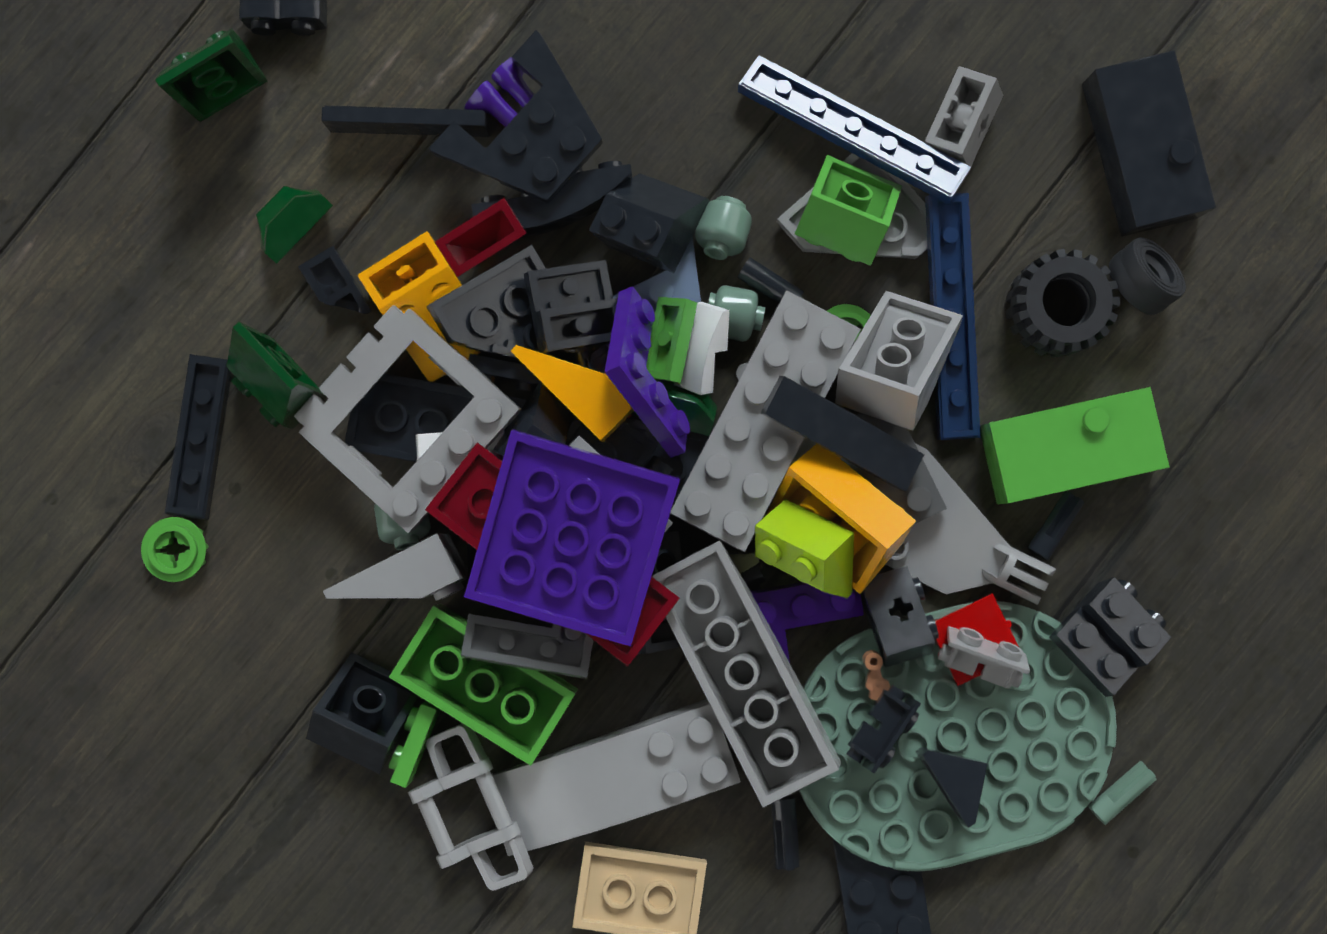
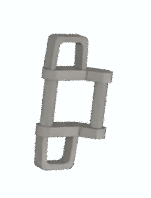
M461 723L427 739L426 747L437 778L412 789L408 794L412 803L418 804L439 853L436 859L440 868L449 867L471 855L486 886L492 891L527 878L533 871V865L522 839L521 830L517 821L512 822L490 772L493 769L489 757H487L475 731ZM454 735H459L463 739L474 762L450 771L441 742ZM475 778L497 828L474 836L454 846L432 796ZM508 841L516 860L518 871L500 876L496 873L485 850Z

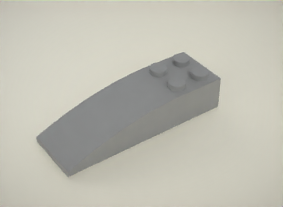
M720 540L653 575V578L680 598L668 613L666 619L762 807L838 771L841 764L839 756L784 651L722 541Z
M708 699L536 758L531 766L527 763H522L492 774L512 822L517 821L527 851L615 826L741 782L724 731ZM504 842L507 855H513L509 842Z

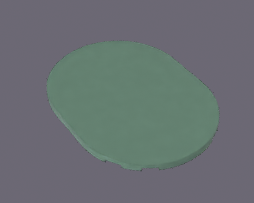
M997 601L1005 619L1012 622L1010 629L1019 648L1027 655L1030 672L1029 674L1023 673V679L1018 688L1011 686L1007 689L980 679V676L957 686L949 668L945 666V662L938 659L940 650L936 641L933 652L930 655L889 667H884V664H882L880 669L881 675L889 681L890 687L894 685L906 693L902 701L904 702L909 697L919 701L921 705L916 711L919 713L915 725L908 733H901L893 745L896 748L893 758L884 768L881 769L879 767L875 774L862 766L866 760L865 757L859 764L846 753L850 748L847 745L863 721L875 729L881 723L868 714L876 700L868 697L869 689L865 687V682L869 669L862 660L864 653L868 650H875L879 654L880 652L871 628L848 638L835 647L816 666L803 687L841 760L838 771L799 789L806 806L816 821L834 840L851 853L866 861L904 871L937 870L1042 842L1070 826L1087 805L1094 801L1108 776L1107 770L1111 761L1113 747L1115 748L1117 724L1113 697H1105L1049 638L1061 624L1060 622L1040 611L1022 605ZM970 603L925 613V616L932 615L934 620H937ZM925 747L977 759L988 764L977 819L974 825L968 828L959 821L915 752L916 750Z

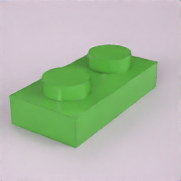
M658 297L655 321L652 325L650 338L651 347L647 359V370L655 380L681 383L698 302L685 298Z
M428 701L423 702L420 708L415 706L412 708L404 727L405 730L410 731L405 746H397L389 764V768L395 770L390 782L404 788L415 777L426 749V741L430 738L441 709Z

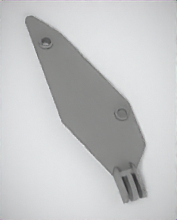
M748 363L741 364L736 371L738 380H740ZM804 438L792 460V464L810 450L815 443ZM916 444L919 452L925 454L923 461L947 509L914 524L902 545L885 565L893 569L908 566L912 578L918 577L920 582L944 594L993 583L1038 605L1041 597L1007 579L1012 575L1045 591L1049 583L1016 567V561L1018 559L1030 567L1053 576L1056 568L1011 547L926 448Z

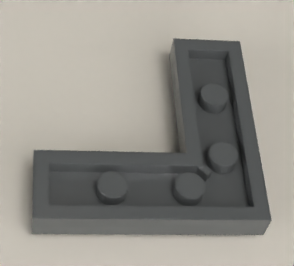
M468 614L461 658L586 679L593 639L583 632L552 624V628Z

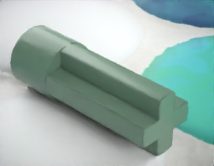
M1139 761L1089 804L1088 808L1106 825L1157 780L1156 776L1142 761Z

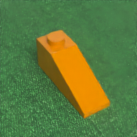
M515 345L511 350L600 441L604 442L634 412L633 408L606 374Z

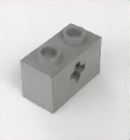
M959 66L925 139V143L971 167L1003 98L997 78Z

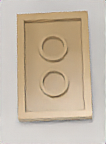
M585 842L572 928L612 934H697L707 860Z

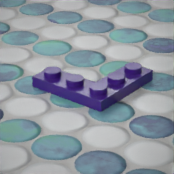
M632 286L620 291L618 294L605 373L670 458L685 453L690 425L685 413L682 410H677L670 401L664 385L659 381L656 382L647 370V359L651 347L650 338L655 314L649 301L642 299Z
M803 582L750 591L788 661L789 654L785 629L864 615L861 594L853 588L852 594L848 598L822 592Z

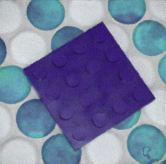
M514 429L511 430L464 597L631 646L680 478Z

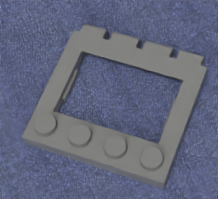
M392 305L374 325V328L384 337L379 341L368 332L346 357L356 367L352 372L340 363L319 387L320 391L329 399L324 402L317 395L313 394L294 417L304 426L299 433L407 533H412L429 514L425 510L475 444L478 442L487 449L522 409L411 309L403 313L395 305ZM414 341L430 355L428 357L459 386L465 387L474 398L400 481L392 487L381 477L382 473L353 446L345 444L332 431Z

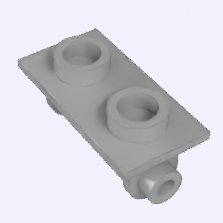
M951 626L947 627L948 645H942L938 656L939 660L945 662L946 667L973 676L978 663L984 664L980 679L1007 689L1011 686L1018 688L1022 682L1023 673L1029 674L1030 669L1027 655L1018 646L1004 641L999 644L984 639L979 632L970 628L962 627L959 630Z

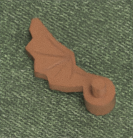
M868 650L864 653L862 659L865 666L869 669L865 687L869 689L868 697L877 701L884 689L887 691L890 689V684L881 675L880 669L883 664L881 655L875 650Z

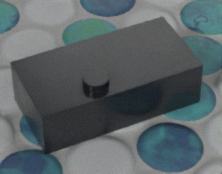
M1175 50L1095 69L1082 83L1121 237L1197 219L1215 209L1216 205Z

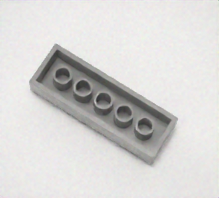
M786 290L681 490L670 515L741 552H745L755 533V525L762 520L804 439L799 434L760 414L779 376H786L825 398L838 374L839 367L850 351L861 329Z

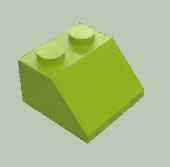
M787 499L783 500L755 525V557L822 592L848 598L852 594L854 532Z

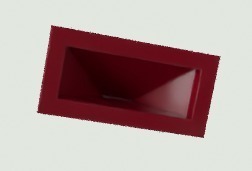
M503 198L436 240L435 244L456 277L525 235L526 231L506 199Z

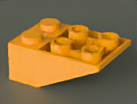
M426 231L357 276L382 315L392 305H395L403 313L411 309L445 339L426 306L463 284L456 277L436 246L435 240ZM414 341L406 348L429 382H436L447 375L428 358L430 355ZM449 343L467 360L470 353L476 355L481 353L480 351Z

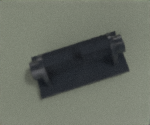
M894 685L888 691L885 689L882 691V694L868 713L881 722L877 729L863 721L847 744L850 748L846 754L859 764L865 757L866 760L862 766L874 774L879 767L882 769L891 761L896 751L893 745L902 732L906 734L912 729L919 716V713L916 711L921 703L909 697L903 702L902 700L906 693Z

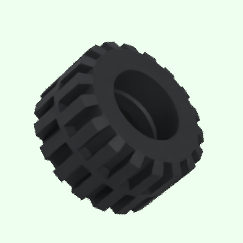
M1065 249L1055 250L1050 255L1045 254L1036 259L1013 280L1010 285L1013 287V290L1007 293L1006 302L1011 303V307L1006 310V318H1013L1015 325L1010 327L1013 335L1020 333L1023 336V339L1020 341L1023 346L1028 347L1032 345L1035 347L1034 353L1039 355L1050 353V357L1070 356L1097 344L1098 340L1104 338L1110 332L1107 327L1114 324L1118 317L1117 314L1113 313V309L1120 306V297H1113L1112 291L1118 289L1116 280L1109 282L1106 277L1111 272L1108 267L1104 265L1099 269L1095 265L1098 258L1093 255L1082 258V251L1075 249L1069 253H1065ZM1061 283L1075 292L1080 303V315L1075 325H1060L1047 315L1043 306V292L1047 284Z

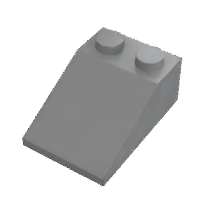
M885 291L839 367L835 404L913 431L930 400L962 322L963 315Z
M435 534L324 590L323 593L326 599L425 598L433 595L435 600L438 601L464 589L461 581L467 579V568L451 535Z

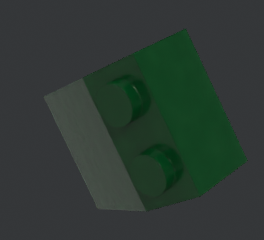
M232 28L228 31L214 33L206 40V44L195 51L185 52L176 56L172 60L171 65L163 69L155 79L161 89L199 122H202L268 82L244 41Z
M241 322L233 326L227 360V368L236 376L231 380L232 383L247 398L253 395L263 405L259 412L274 427L281 425L293 429L300 423L294 415L313 394L322 400L327 396L320 391L319 386L274 338Z

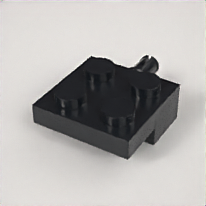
M606 260L533 270L524 273L538 351L543 354L556 352L574 354L576 365L594 370L590 350L595 349L599 345L610 344L618 299H613Z

